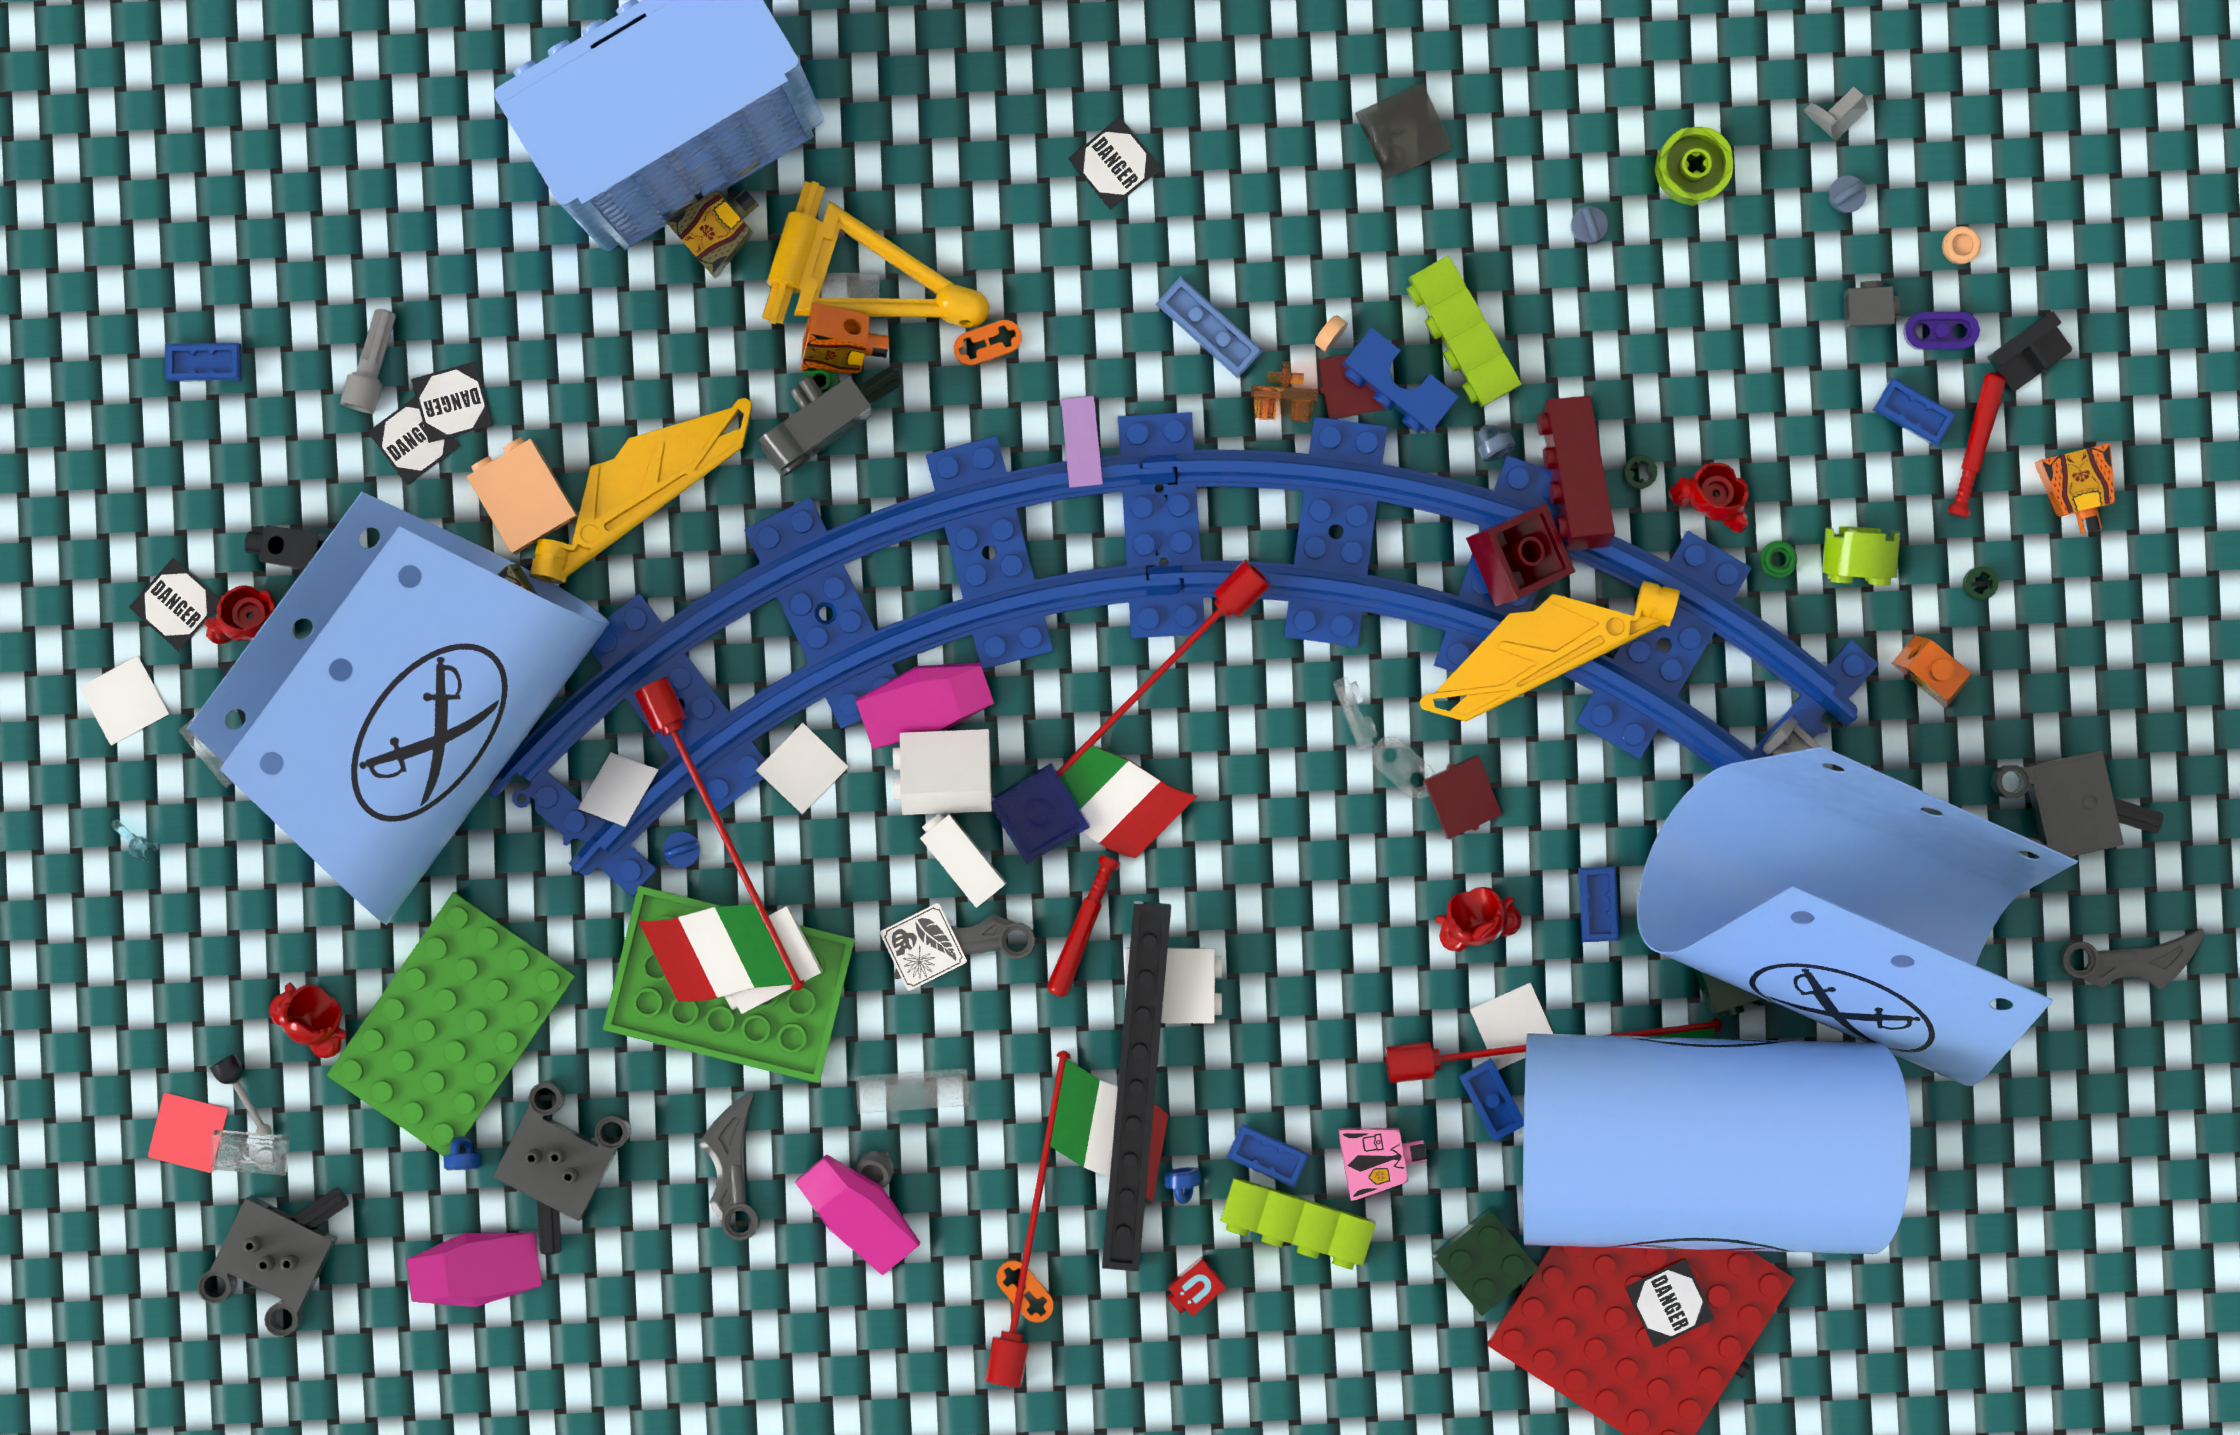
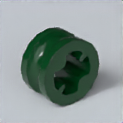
M1644 455L1629 459L1623 468V478L1626 484L1634 489H1644L1650 486L1657 477L1655 462L1650 457ZM1640 462L1647 465L1646 473L1650 476L1646 482L1642 478L1639 483L1633 480L1635 473L1630 469L1634 463L1638 467Z
M1976 567L1965 574L1962 586L1968 597L1974 600H1984L1996 593L1999 581L1995 572L1990 568ZM1983 573L1987 576L1985 581H1990L1989 589H1982L1979 594L1974 591L1976 586H1971L1972 578H1978Z

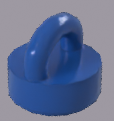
M685 831L669 835L663 845V855L666 861L677 868L693 865L699 858L701 851L697 838Z
M464 1136L454 1138L450 1145V1155L443 1156L444 1169L447 1171L479 1169L481 1167V1154L473 1153L472 1142ZM461 1145L464 1147V1154H460L459 1148Z
M1195 1167L1170 1169L1163 1174L1165 1188L1174 1189L1175 1198L1180 1204L1188 1203L1193 1195V1187L1202 1183L1201 1171Z

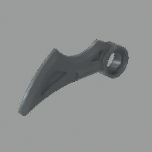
M994 914L971 927L959 928L950 926L964 956L1002 951L1005 956L1011 959H1022L1029 956L1036 946L1034 931L1028 925L1013 922ZM1014 930L1023 931L1028 939L1026 948L1019 952L1011 950L1007 945V936ZM896 968L894 978L900 979L901 976Z
M2197 929L2177 939L2142 948L2097 951L2094 946L2087 942L2073 941L2062 948L2059 955V963L2061 969L2067 975L2081 978L2101 988H2104L2116 979L2135 976L2149 981L2159 990H2162L2188 964L2202 940L2204 930ZM2077 949H2083L2089 957L2087 966L2082 970L2073 969L2069 961L2072 952Z
M752 1093L746 1094L729 1106L713 1122L699 1143V1146L713 1160L717 1172L716 1188L709 1203L721 1221L725 1234L733 1240L740 1241L753 1236L758 1230L760 1223L758 1212L754 1207L747 1204L743 1157L745 1130L754 1098ZM736 1211H744L750 1216L751 1225L745 1232H737L731 1227L730 1218Z

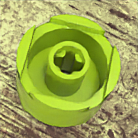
M1708 127L1680 129L1660 149L1655 164V175L1661 189L1674 201L1690 206L1703 204L1715 198L1729 183L1733 173V154L1728 141L1714 129ZM1696 158L1701 161L1699 169L1702 173L1697 170L1693 173L1687 169L1689 162L1686 159L1691 162Z
M1839 526V534H1834L1832 527H1825L1822 572L1828 574V579H1831L1830 582L1853 583V577L1865 578V581H1868L1870 585L1890 586L1891 578L1897 577L1900 532L1891 530L1890 537H1886V533H1881V529Z

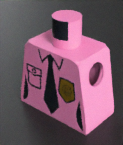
M1338 1128L1351 1201L1408 1182L1406 1165L1427 1162L1424 1141L1402 1143L1398 1128Z

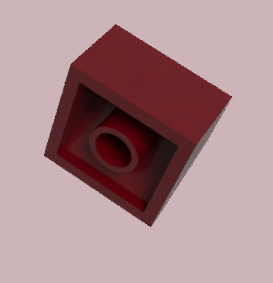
M1546 503L1466 538L1495 607L1520 599L1576 572Z

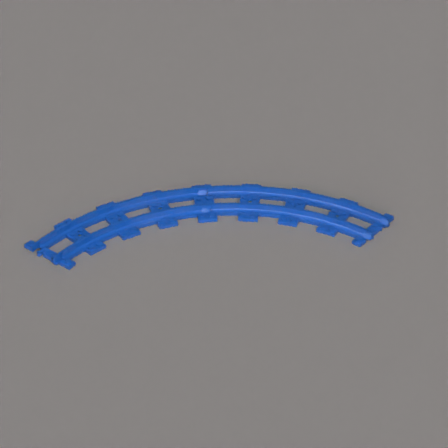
M1192 412L1118 416L1120 454L1100 456L1103 482L1100 485L1069 488L1067 461L1006 472L997 436L925 454L935 491L877 510L828 531L812 498H807L744 529L760 564L706 594L664 623H662L641 594L635 596L606 618L610 622L590 649V652L603 669L559 706L516 749L489 786V795L492 798H496L518 774L525 777L531 784L526 790L520 789L514 792L512 795L514 805L524 808L529 806L532 799H534L535 811L563 835L564 845H569L574 839H581L585 843L584 847L569 862L573 870L582 875H589L599 867L630 896L634 897L638 886H643L658 868L631 844L689 790L694 788L701 797L672 736L663 737L661 732L653 733L634 692L656 680L668 677L677 697L684 701L683 710L687 716L682 721L684 728L679 730L678 733L717 813H720L765 779L756 771L766 759L753 743L755 740L823 698H826L841 729L862 720L855 699L897 677L898 675L893 664L930 649L973 635L978 658L984 670L1052 652L1053 647L1044 616L1129 603L1131 639L1192 635L1205 622L1203 598H1217L1213 591L1243 562L1201 561L1196 489L1200 487L1260 488L1303 492L1294 564L1249 561L1272 585L1259 599L1288 601L1284 631L1285 638L1358 647L1362 612L1387 616L1445 631L1433 666L1454 673L1509 613L1532 611L1538 590L1515 601L1495 607L1473 554L1468 563L1458 595L1412 583L1369 575L1368 566L1377 502L1407 507L1481 526L1480 531L1546 503L1555 523L1558 510L1557 505L1552 504L1549 497V483L1552 482L1551 471L1506 455L1493 491L1438 475L1383 464L1387 434L1386 426L1320 417L1313 418L1309 454L1259 450H1194ZM1175 469H1177V483H1178V484H1177V485H1168L1167 483H1176ZM1156 485H1162L1164 490L1161 493L1156 492ZM1122 492L1127 565L1085 570L1035 580L1016 509L1078 497ZM1332 525L1342 527L1343 534L1339 539L1330 537L1329 528ZM945 528L963 599L919 613L876 631L844 565L889 546ZM1686 531L1669 562L1613 536L1609 547L1567 551L1570 559L1605 573L1639 591L1643 580L1659 584L1661 587L1666 586L1680 590L1670 627L1663 625L1620 646L1613 658L1602 655L1561 675L1593 691L1575 723L1636 759H1641L1657 730H1660L1716 770L1731 763L1774 756L1772 753L1767 755L1762 748L1771 734L1791 716L1798 721L1797 725L1812 738L1818 733L1828 732V729L1821 723V716L1826 711L1845 727L1858 718V709L1849 698L1879 663L1853 640H1849L1826 667L1781 632L1733 601L1752 567L1699 536ZM991 545L996 549L997 554L994 559L987 560L983 557L982 551L984 547ZM1162 558L1168 560V565L1165 567L1159 564ZM1145 566H1155V567H1148V568H1147V569H1148V580H1146V567H1145ZM777 598L809 664L767 687L730 712L686 653L738 619ZM825 606L833 610V617L828 621L822 620L819 615L821 608ZM1713 634L1747 655L1799 695L1798 699L1752 750L1703 713L1677 697ZM1667 638L1671 642L1669 651L1661 652L1658 650L1657 642L1659 639ZM625 699L631 704L670 756L669 759L657 768L658 772L626 827L606 819L602 820L598 816L579 810L578 807L582 801L548 772L585 734ZM521 794L525 795L526 800L523 803L519 802L518 797Z

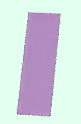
M1094 396L1061 399L1069 488L1103 484Z

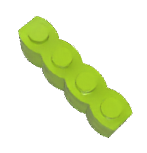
M1449 255L1409 277L1408 280L1411 286L1406 288L1407 293L1416 308L1422 305L1426 310L1429 318L1424 322L1435 340L1441 337L1447 351L1443 352V356L1453 372L1459 369L1466 382L1461 387L1471 404L1477 402L1482 408L1521 386L1516 372Z
M1233 1177L1220 1218L1221 1222L1227 1223L1225 1230L1247 1236L1248 1230L1262 1234L1261 1241L1281 1248L1284 1242L1298 1246L1296 1252L1316 1259H1318L1319 1253L1333 1257L1332 1264L1353 1270L1355 1264L1363 1266L1376 1226V1222L1237 1177Z

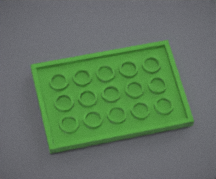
M638 886L603 1030L820 1083L855 938L799 925L823 972L804 981L805 985L801 990L795 991L791 988L741 1014L738 1008L732 1010L725 996L705 1001H677L638 920H669L722 906L645 886Z
M453 892L326 1076L442 1156L450 1155L451 1142L456 1137H466L576 975L471 902Z

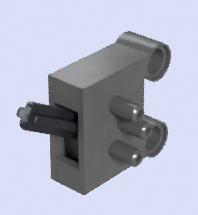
M334 1188L294 1216L252 1195L245 1198L210 1271L203 1274L199 1279L197 1287L201 1298L212 1304L226 1300L236 1291L237 1277L282 1299L271 1306L265 1314V1326L270 1333L281 1337L297 1330L304 1318L303 1308L338 1239L317 1227L349 1205L345 1193L340 1188ZM216 1275L224 1280L226 1289L222 1295L213 1293L209 1288V1281L212 1276ZM278 1309H287L291 1313L293 1321L290 1327H281L277 1323L275 1315Z

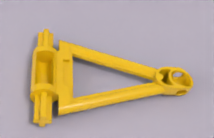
M815 181L811 183L804 182L795 211L789 212L769 272L767 283L771 286L762 318L769 320L768 322L772 324H783L792 294L799 293L800 296L794 316H809L811 303L816 302L865 313L869 317L941 318L948 323L964 328L977 327L987 319L990 306L987 298L981 292L953 284L831 201L828 203L823 222L816 219L825 187L819 186V183ZM839 231H843L937 294L936 298H819Z

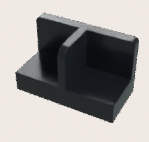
M2054 311L2046 314L1987 356V359L1997 373L2005 377L2006 385L2010 391L2018 390L2072 351L2071 345L2057 327L2061 324V321Z

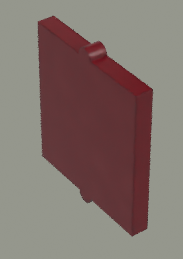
M1349 354L1318 360L1322 380L1320 392L1325 396L1329 419L1387 410L1373 399L1375 392L1365 384L1360 388L1344 376L1346 369L1341 364Z
M1475 755L1456 765L1448 764L1445 770L1423 780L1446 839H1451L1470 829L1477 831L1479 825L1502 815L1479 755Z

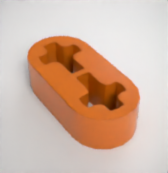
M1000 320L965 332L956 339L953 347L954 354L961 364L969 367L1015 352L1019 348L1022 341L1021 330L1013 321ZM1002 327H1006L1008 332L1014 331L1016 333V337L1011 339L1012 345L1009 347H1005L1002 342L990 345L989 340L1000 335L999 329ZM967 339H971L973 344L986 342L987 347L978 349L976 351L977 357L974 359H970L967 354H960V350L965 347L964 341Z
M1015 1259L1002 1263L996 1275L1000 1289L1013 1304L1015 1302L1017 1286L1014 1283L1006 1285L1004 1280L1007 1277L1005 1269L1008 1267L1013 1271L1018 1268L1021 1269L1022 1262ZM1028 1268L1025 1282L1026 1288H1024L1020 1312L1031 1322H1043L1052 1314L1054 1308L1053 1298ZM1028 1291L1036 1299H1040L1042 1296L1046 1299L1043 1306L1046 1310L1045 1313L1040 1314L1038 1311H1035L1031 1314L1028 1311L1031 1305L1025 1296Z

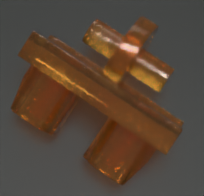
M1282 362V372L1267 371L1266 382L1281 383V387L1251 386L1250 399H1254L1255 419L1275 420L1276 401L1291 402L1290 421L1310 422L1313 404L1318 401L1319 389L1289 388V384H1303L1304 373L1290 372V362Z

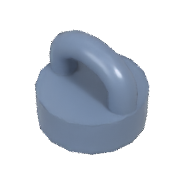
M1842 176L1836 179L1828 191V200L1831 206L1841 213L1857 211L1866 199L1864 183L1854 176Z
M1583 207L1572 217L1570 224L1571 232L1575 239L1581 243H1596L1607 232V217L1597 207Z
M1486 424L1480 428L1479 437L1482 444L1478 447V451L1483 461L1491 462L1497 460L1515 449L1516 443L1510 432L1503 433L1500 428L1491 424ZM1490 433L1494 435V437L1490 439L1488 434Z

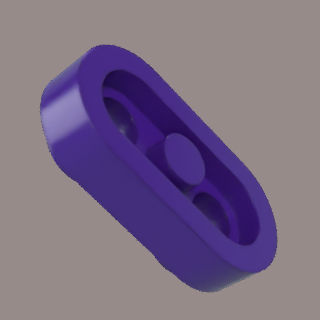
M1920 312L1910 317L1903 329L1906 342L1916 350H1964L1977 341L1980 333L1977 320L1966 312ZM1918 325H1923L1927 328L1928 335L1926 338L1922 339L1916 335ZM1955 325H1960L1964 328L1965 335L1963 338L1954 336L1953 327Z

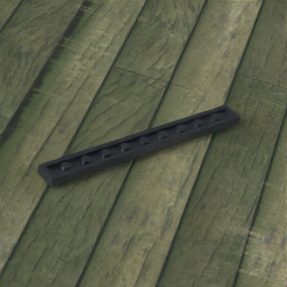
M1134 901L1102 1269L1139 1272L1171 904Z

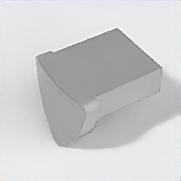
M1852 87L1828 112L1813 103H1810L1803 111L1817 126L1825 131L1834 141H1837L1868 110L1864 95L1855 87Z
M1791 716L1771 734L1762 750L1767 755L1770 753L1779 755L1822 746L1797 725L1798 721Z

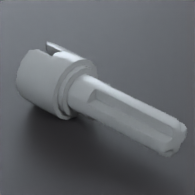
M376 309L374 311L357 371L347 375L340 400L341 405L363 413L373 414L375 412L383 389V384L380 383L381 381L378 379L396 319L394 313L385 309Z

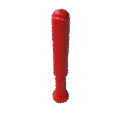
M1989 372L1984 376L1961 465L1963 471L1959 488L1957 489L1954 503L1948 507V514L1961 518H1969L1970 516L1968 504L1972 487L1974 486L1976 475L1980 473L2006 385V379L2001 374Z
M1102 854L1098 858L1100 867L1092 884L1093 886L1087 898L1084 897L1078 915L1047 984V990L1059 997L1067 996L1094 924L1101 910L1102 904L1100 903L1103 894L1106 891L1113 871L1118 870L1121 864L1119 861Z

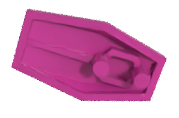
M980 662L916 666L855 699L872 749L900 743V733L947 731L994 704Z
M827 1154L803 1173L795 1182L829 1231L882 1276L921 1243L881 1185Z
M463 1233L406 1259L412 1302L477 1307L542 1286L535 1233Z

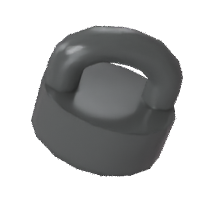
M882 1150L881 1152L870 1151L860 1158L855 1171L885 1188L893 1177L894 1165L889 1158L887 1150Z

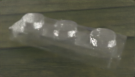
M967 1068L856 1076L858 1114L970 1105Z

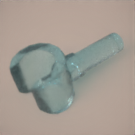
M117 819L111 822L110 826L129 844L128 851L132 857L149 862L144 856L145 847L147 846L158 851L156 842L142 836H136Z

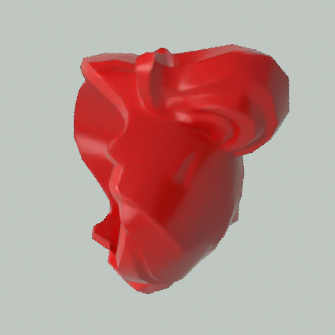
M1714 462L1705 464L1694 474L1692 479L1681 477L1678 483L1674 484L1669 490V497L1676 505L1685 507L1692 504L1698 513L1707 516L1711 520L1723 521L1724 525L1735 533H1741L1748 525L1744 507L1749 496V487L1743 478H1736L1734 470L1729 465ZM1713 492H1716L1718 497L1713 496Z
M246 585L227 591L218 602L216 617L205 620V626L208 627L206 637L211 642L219 645L229 643L231 639L238 642L252 641L276 608L271 592L265 589L259 592L252 586ZM252 613L253 617L249 619L248 616Z
M1487 887L1475 888L1469 892H1461L1454 895L1448 902L1447 915L1435 916V922L1441 924L1439 937L1443 947L1450 951L1461 952L1468 945L1480 946L1489 944L1499 936L1507 937L1515 934L1522 923L1521 913L1513 905L1515 899L1508 896L1501 900L1495 891Z
M289 982L285 985V992L277 995L269 1006V1014L273 1023L281 1025L283 1031L292 1041L300 1045L309 1046L311 1051L319 1058L334 1057L340 1052L341 1040L347 1037L346 1031L339 1028L342 1009L337 1000L328 996L322 988L308 984L296 989Z

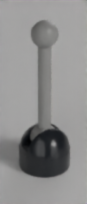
M236 1053L210 1067L212 1074L220 1083L233 1085L257 1126V1135L260 1138L269 1137L271 1127L263 1123L239 1082L243 1068Z

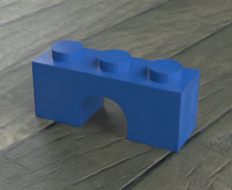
M1371 327L1341 364L1346 369L1344 376L1360 388L1365 384L1375 392L1373 399L1388 411L1394 407L1405 417L1402 419V422L1415 433L1419 434L1422 430L1426 434L1432 432L1459 396L1431 374L1427 375L1419 386L1414 389H1404L1396 385L1390 375V366L1401 350Z

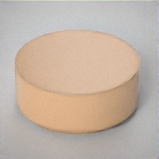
M1959 226L1950 230L1942 241L1944 256L1954 264L1969 263L1977 257L1981 249V241L1978 234L1973 229L1965 226Z
M1338 315L1333 316L1319 332L1315 339V345L1325 353L1328 352L1342 336L1348 323Z

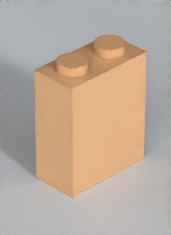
M522 437L503 447L505 454L495 460L488 456L471 466L473 473L466 476L509 550L515 555L537 543L538 539H544L576 520L579 516L535 441L532 439L524 441Z

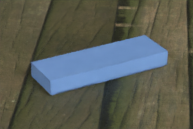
M1181 276L1156 303L1166 315L1237 379L1263 352L1260 347Z

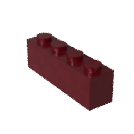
M1579 396L1547 399L1541 413L1537 414V429L1539 435H1544L1546 447L1543 449V463L1545 469L1551 471L1552 482L1549 483V497L1551 503L1557 505L1558 516L1555 518L1557 530L1563 539L1567 551L1609 547L1615 534L1591 397Z

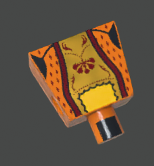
M812 302L802 340L800 371L813 372L821 369L833 373L861 372L865 355L886 358L889 336L869 333L870 317L865 313Z
M2110 443L2036 461V469L2057 516L2061 517L2075 513L2080 534L2101 530L2102 525L2097 508L2113 504L2115 501Z
M1914 635L1891 663L1944 708L1948 707L1971 677V672L1929 638Z

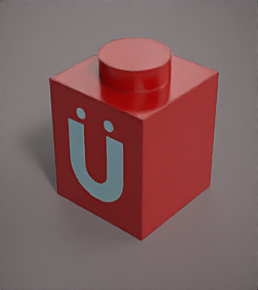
M1201 1256L1168 1284L1171 1294L1167 1298L1180 1314L1187 1310L1193 1317L1226 1288V1284Z

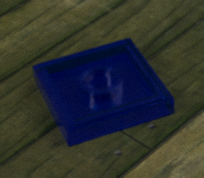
M1052 763L991 798L992 811L1026 864L1090 828L1089 821Z

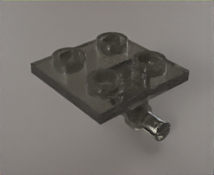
M1423 82L1355 113L1386 181L1453 150Z

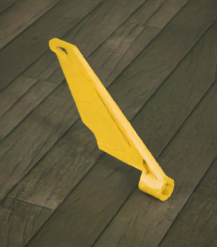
M747 398L738 399L732 408L628 438L614 459L591 466L572 545L551 539H538L534 553L535 558L533 559L529 576L547 583H566L569 575L742 449L752 412L751 401ZM738 411L744 414L740 429L722 435Z
M1643 580L1633 616L1551 594L1535 611L1509 613L1435 693L1425 694L1421 698L1420 706L1423 710L1467 722L1663 625L1670 627L1680 590L1666 586L1661 587L1659 584ZM1466 695L1450 711L1436 708L1433 699Z

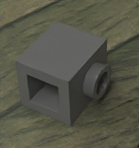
M1883 281L1860 282V288H1848L1843 292L1845 329L1890 327L1895 324V318L1900 317L1899 295L1893 296V286L1883 287Z

